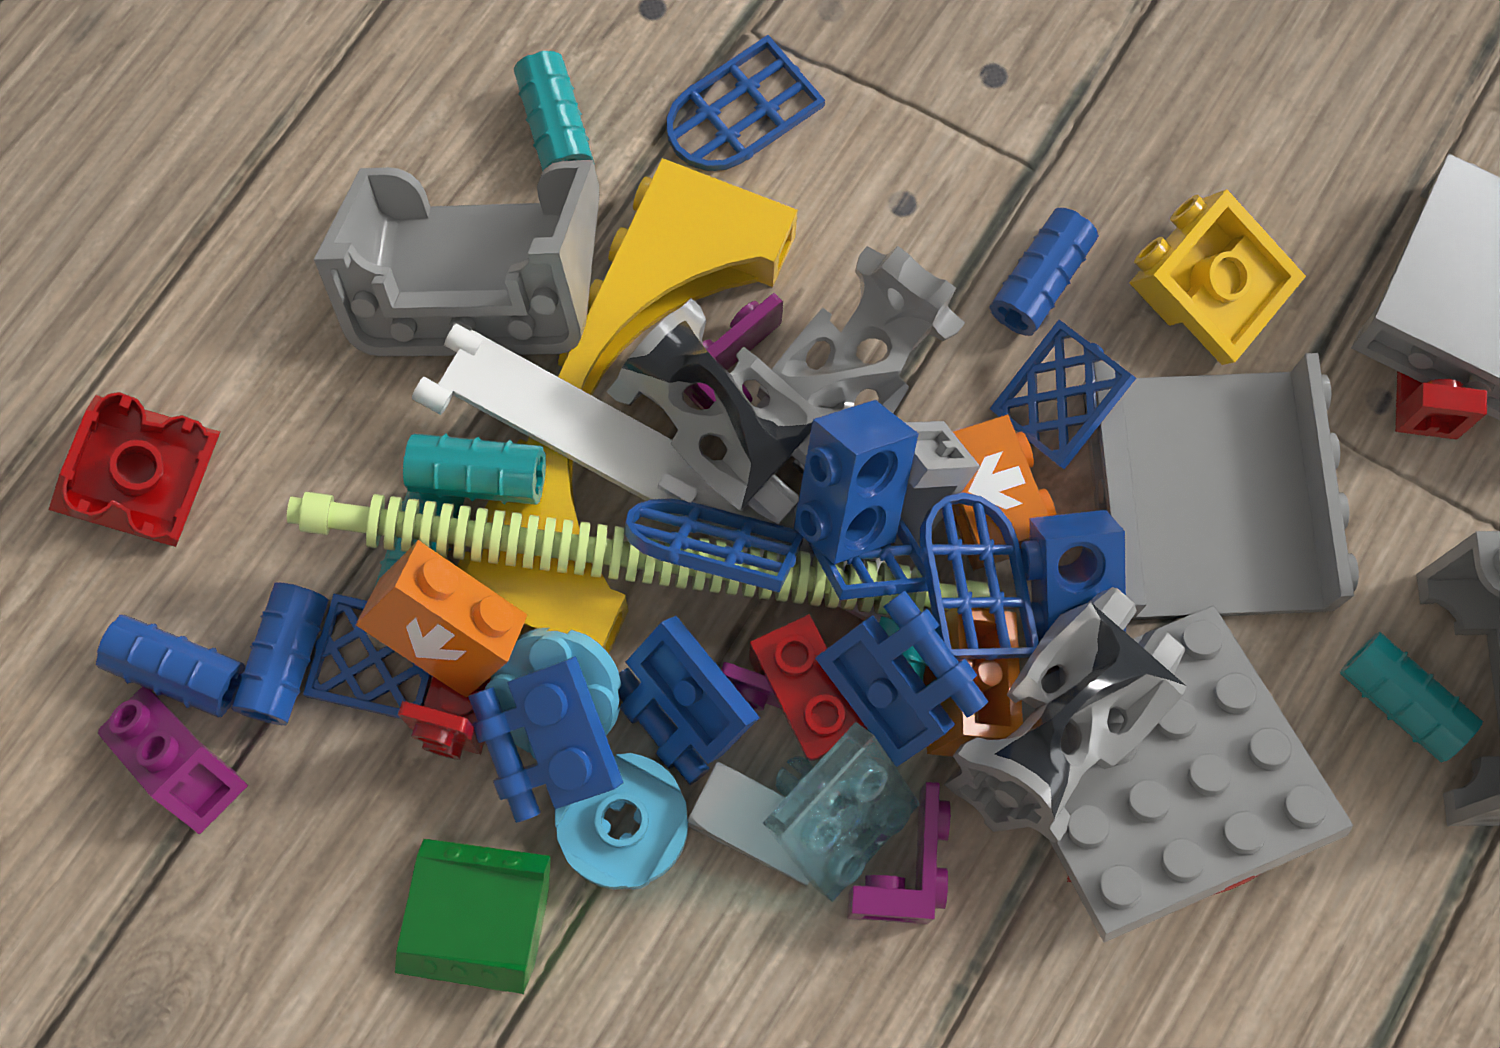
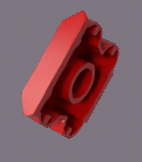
M121 392L107 394L104 397L95 395L85 410L64 461L48 510L176 547L221 431L204 427L199 421L183 415L169 417L145 410L137 398Z

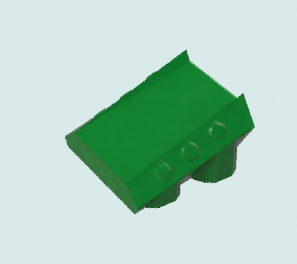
M423 838L415 861L397 945L395 973L483 987L501 992L524 994L533 972L549 894L551 856Z

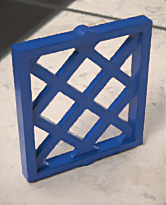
M1058 320L993 403L990 410L999 417L1007 414L1010 417V408L1028 405L1029 425L1021 426L1010 417L1014 429L1017 432L1022 431L1030 444H1033L1058 466L1065 469L1132 385L1136 377L1104 354V350L1099 345L1088 342L1061 320ZM1072 337L1083 345L1084 355L1065 358L1064 339ZM1053 347H1055V361L1042 363ZM1104 361L1115 370V378L1095 382L1094 362ZM1085 364L1086 384L1066 388L1065 368ZM1056 370L1057 390L1038 393L1037 374ZM1027 382L1028 395L1014 398ZM1111 389L1097 406L1096 392ZM1086 394L1087 414L1068 417L1067 397ZM1057 399L1058 419L1039 423L1038 403ZM1082 425L1069 442L1068 427ZM1058 429L1059 449L1051 450L1040 441L1039 432Z
M334 593L321 637L315 643L317 650L303 695L307 698L401 719L398 716L400 708L372 701L391 691L400 707L402 701L406 702L398 686L419 674L421 682L416 700L412 703L424 706L433 676L412 663V667L392 678L382 659L395 651L388 646L377 651L367 632L356 626L358 618L352 608L363 610L368 601ZM345 612L354 630L333 641L331 635L337 615ZM360 638L370 656L349 668L339 649ZM332 655L341 673L320 684L318 678L324 658ZM375 664L385 683L364 695L354 676ZM347 681L356 698L328 691Z

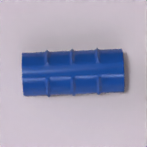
M1056 208L1044 226L1039 229V233L1033 237L1034 241L1027 251L1024 252L1023 257L1018 260L1019 263L1011 275H1008L1007 280L1002 283L1003 287L989 306L992 315L1013 332L1032 336L1045 317L1049 315V311L1055 307V302L1065 290V287L1071 284L1070 280L1077 269L1080 268L1081 263L1086 261V255L1099 237L1095 226L1074 210Z
M274 583L266 609L260 616L262 620L255 641L250 646L251 652L245 670L240 677L241 682L231 708L233 711L266 723L284 726L288 724L296 697L301 692L299 688L306 667L311 661L310 655L316 637L321 631L320 625L329 601L325 596L294 584Z
M119 615L108 626L98 646L96 665L99 669L123 678L127 684H138L154 691L156 696L165 695L184 703L186 708L194 707L216 717H222L233 705L241 682V674L245 670L244 663L218 653L216 648L208 649L189 641L186 636H176L159 629L157 624L149 625L127 615Z

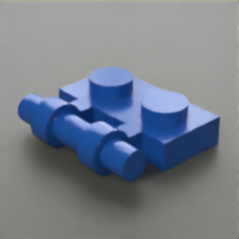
M903 591L883 606L899 627V630L888 636L872 615L815 657L896 767L945 735L955 725L940 705L951 696L966 718L979 711L989 702L973 681L977 676L976 672L966 659L960 662L956 659L935 631L939 623L928 609L921 612L906 591ZM912 646L937 678L927 686L902 654Z
M677 616L662 621L625 661L629 668L619 672L621 686L618 689V695L623 702L620 705L621 711L632 724L639 721L659 746L656 752L657 756L668 769L675 766L689 785L703 777L710 770L707 764L721 757L760 718Z
M576 656L508 681L507 684L516 706L507 710H502L494 686L468 696L477 719L476 722L472 723L478 743H486L498 774V778L493 780L495 789L500 800L507 799L516 823L541 813L532 788L546 784L555 809L612 791L624 783ZM522 727L526 731L537 763L526 767L523 766L510 732Z

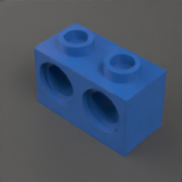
M877 400L813 419L794 529L833 564L894 543L919 433Z
M1107 510L1029 518L1030 541L1022 542L1021 556L1026 580H1031V606L1039 643L1061 614L1088 603L1098 593L1114 587L1126 595L1125 530ZM1083 546L1077 560L1068 565H1058L1061 556L1068 549Z

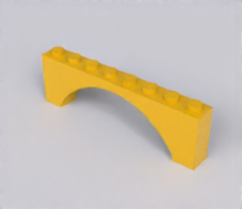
M662 158L653 178L645 176L638 186L633 202V210L637 212L629 229L620 227L612 241L608 260L612 264L604 281L597 278L590 287L588 315L582 337L577 347L571 348L569 352L559 355L558 365L562 366L558 377L593 395L603 375L621 352L645 330L682 307L690 298L696 301L726 289L756 282L773 287L795 239L798 210ZM530 437L528 441L518 440L516 444L543 446L546 454V474L542 497L537 505L507 502L504 505L501 501L489 500L485 506V509H488L487 522L493 523L495 510L505 511L504 525H510L512 513L514 512L522 514L521 527L528 528L529 516L536 515L539 516L538 529L545 530L546 519L551 517L556 518L555 532H562L563 522L566 519L573 520L572 534L579 535L580 528L576 517L573 494V461ZM483 549L481 562L471 561V552L469 551L465 552L463 560L460 559L457 565L458 568L527 614L520 634L523 635L537 628L548 627L550 628L547 631H559L566 634L570 630H574L588 635L610 654L629 609L626 595L611 589L602 573L601 577L591 576L592 563L585 562L584 575L574 574L575 561L568 560L567 572L561 573L557 572V558H551L549 571L540 570L541 556H534L532 569L523 568L524 554L517 553L515 566L505 565L506 552L500 551L498 564L488 563L489 549Z

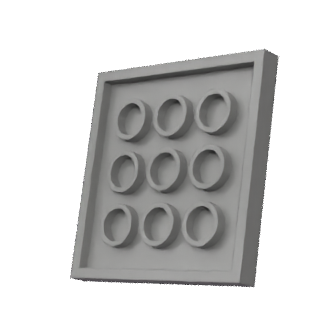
M1214 605L1158 628L1161 631L1168 632L1185 647L1184 654L1174 673L1187 686L1183 696L1141 743L1114 767L1103 769L1095 763L1081 776L1065 805V809L1070 815L1066 832L1058 842L1053 843L1050 841L1104 943L1221 892L1225 888L1251 876L1262 874L1346 837L1353 827L1351 820ZM1144 634L1134 638V640L1139 643ZM1059 670L1047 674L1041 679L1042 690L1047 694L1054 693L1061 688ZM1022 701L1023 722L1035 710V708ZM1111 708L1108 714L1107 725L1111 733L1117 734L1124 718L1121 710ZM1065 727L1060 744L1062 751L1069 755L1070 745Z

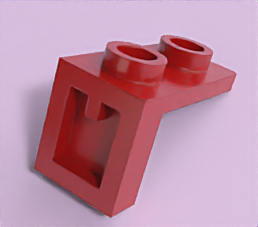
M1397 371L1395 432L1457 440L1487 415V390L1465 388L1463 383L1453 379H1435L1422 383Z
M810 614L751 641L749 661L756 673L766 677L806 759L815 761L864 737L867 727L815 659L827 647Z
M433 677L424 706L402 701L398 716L412 730L411 737L423 742L422 749L456 760H460L463 750L481 755L485 742L478 743L472 725L477 719L468 697L465 698ZM491 677L487 679L470 695L484 690L487 684L490 682Z

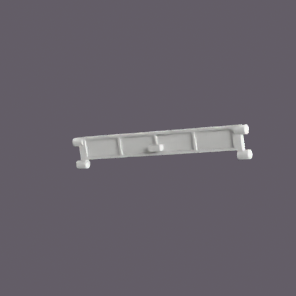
M457 323L452 327L444 343V346L457 352L440 382L437 384L423 377L413 392L412 400L440 415L445 411L454 395L645 501L652 499L684 500L777 524L757 513L749 504L742 512L730 504L686 463L670 444L672 439L481 334L468 330ZM795 507L777 525L794 529ZM669 513V514H673V515H676V516H683V515H680V514ZM702 519L697 520L702 523L714 525L732 531L740 530ZM755 533L750 534L751 536L785 544L788 546L792 545V543L769 538ZM711 536L716 540L726 541V545L730 547L733 541ZM803 538L799 551L810 553V566H812L815 554L808 541ZM744 547L743 552L747 553L748 548ZM760 549V557L763 558L764 550ZM777 553V561H779L780 554ZM880 558L862 559V562H863V563H864L865 560L876 561V563H877V573H878V569H879L880 564H881L882 562H885V561H880ZM839 600V603H838V606H839L840 608H842V607H841V600ZM857 601L852 611L846 610L864 621L872 615L878 622H880L881 616L891 618L888 613L885 615L876 614L874 612V602L869 613L859 612Z

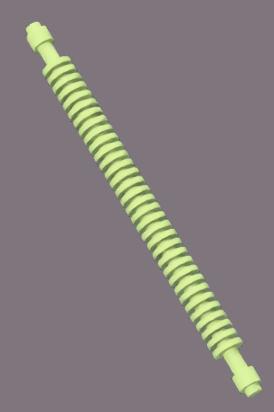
M305 492L303 498L291 496L287 508V523L299 524L301 532L328 535L330 529L366 533V546L371 548L378 547L382 535L384 536V549L395 550L398 538H402V552H407L414 545L415 540H419L429 548H431L432 542H436V552L439 555L447 557L449 544L454 545L453 557L462 560L465 556L466 547H472L471 561L481 562L483 549H489L488 563L498 564L500 551L506 552L505 565L508 566L516 565L517 553L524 554L523 568L532 569L534 556H541L540 570L546 571L550 570L551 558H557V572L561 573L567 572L568 560L575 561L574 574L584 575L585 562L592 563V577H601L602 566L609 565L608 579L618 580L620 567H625V581L635 582L637 569L643 570L642 583L652 584L654 571L659 572V585L669 586L671 574H676L675 587L685 589L688 576H693L692 590L702 591L705 578H708L709 592L719 593L722 580L726 581V594L736 595L739 583H742L671 564L643 554L632 546L629 541H623L625 528L618 526L614 528L613 539L606 538L608 525L598 524L596 537L589 536L590 523L581 522L579 535L572 534L573 520L566 519L563 522L562 532H555L556 518L551 517L546 519L545 530L538 529L539 516L536 515L529 516L528 528L521 527V513L513 512L510 525H504L505 511L495 510L493 523H488V509L478 508L476 520L473 521L470 520L471 507L460 506L458 518H453L454 505L444 503L441 515L436 516L437 504L432 501L425 502L423 514H420L419 500L408 499L406 510L402 511V498L391 496L388 509H384L385 497L379 494L373 495L371 505L368 507L334 502V496L329 494ZM699 537L698 539L699 541L709 543L708 538ZM648 538L649 540L658 543V540ZM716 540L714 545L725 547L726 541ZM663 542L664 546H670L669 543ZM748 547L747 554L760 557V549ZM680 549L682 551L701 555L723 562L725 561V558L706 554L692 549ZM764 550L763 558L777 561V553ZM799 551L796 563L790 569L780 593L775 592L776 601L786 602L790 589H792L793 603L803 604L808 592L809 605L820 606L825 594V606L836 608L839 598L818 559L814 556L812 566H810V553ZM780 554L779 561L777 562L783 563L786 556ZM844 561L835 564L846 585L862 583L852 564L848 565L846 563L845 570ZM864 561L863 564L874 582L896 580L886 562L880 564L877 573L876 561ZM735 563V565L749 568L752 570L764 572L775 576L778 575L777 572L769 571L766 569L758 568L743 563ZM899 564L907 579L922 577L916 566L910 572L908 565ZM966 580L968 592H972V597H990L987 582ZM742 583V595L744 597H753L756 586ZM939 583L942 598H958L956 585ZM759 587V598L769 600L772 591ZM928 591L907 593L921 612H923L924 607L931 608ZM899 594L841 600V607L844 610L852 611L857 601L859 612L869 613L874 602V612L885 615L887 611L883 606Z

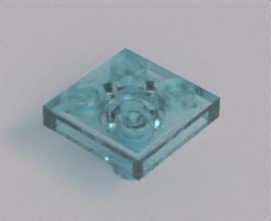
M856 722L815 766H812L811 762L803 756H795L787 761L790 767L801 774L800 780L781 767L776 777V787L786 798L763 822L764 826L813 887L831 902L836 899L846 886L852 884L860 877L865 865L891 836L904 828L910 815L920 805L874 734Z

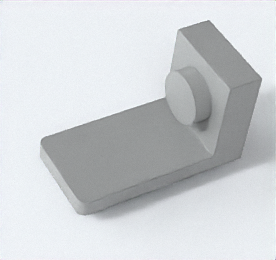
M944 421L905 422L919 435L901 518L919 547L920 526L927 511L945 496L961 493L980 468L977 461ZM942 508L934 518L932 532L943 518ZM896 535L895 545H903L898 535Z

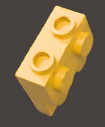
M1225 189L1205 198H1201L1198 194L1194 195L1180 205L1170 218L1176 229L1166 240L1163 237H1158L1141 250L1134 260V263L1141 270L1129 282L1169 326L1183 323L1221 365L1235 363L1306 277L1236 198Z

